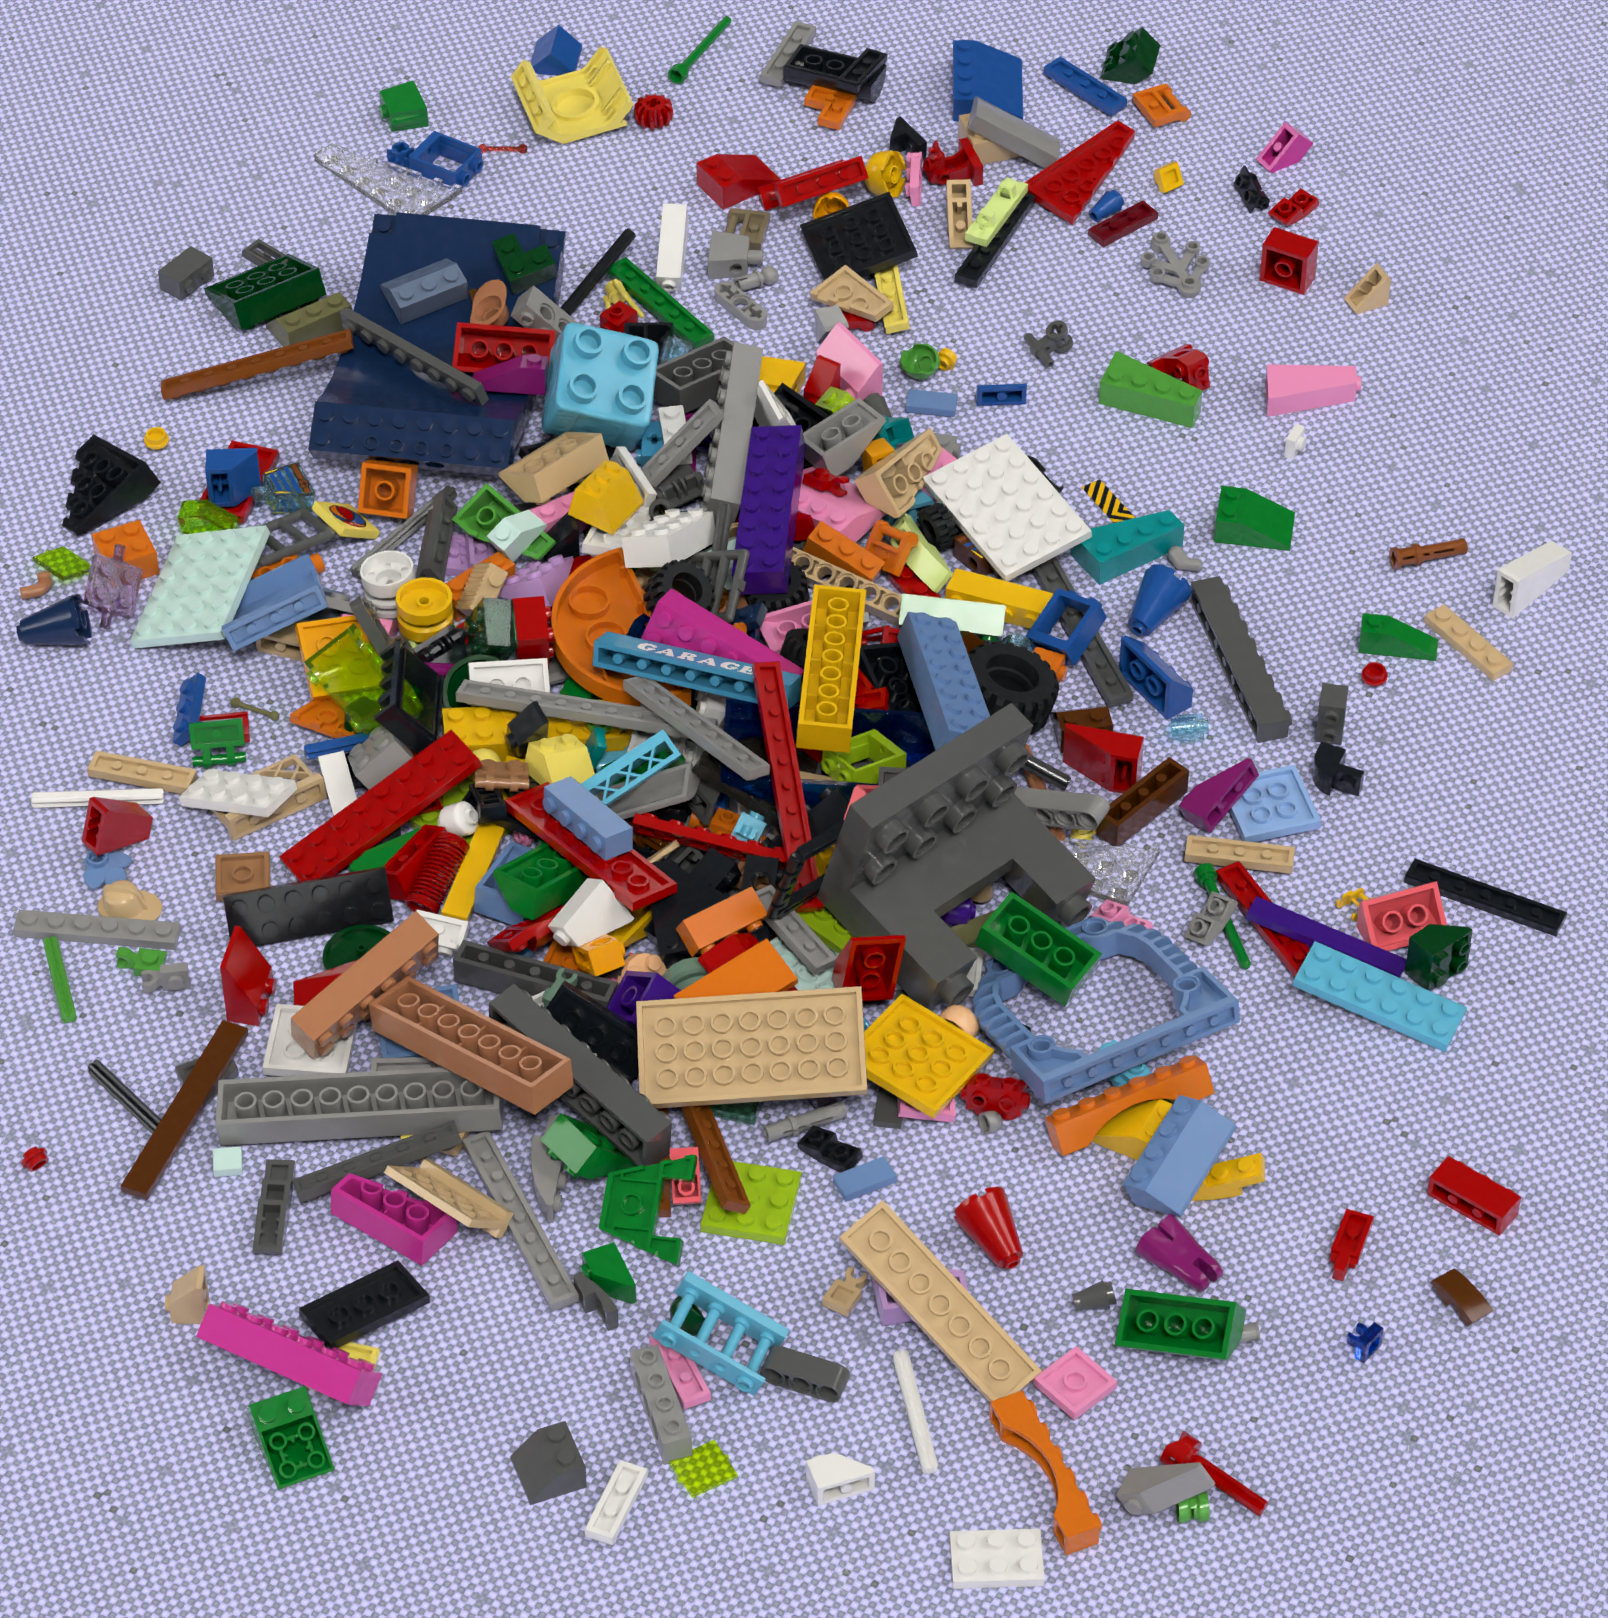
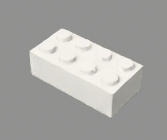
M703 508L689 509L688 512H680V509H669L665 511L664 515L653 517V521L644 522L642 527L633 528L629 534L621 537L625 568L662 567L672 560H677L678 562L681 559L685 560L713 544L715 533L713 511L703 512Z

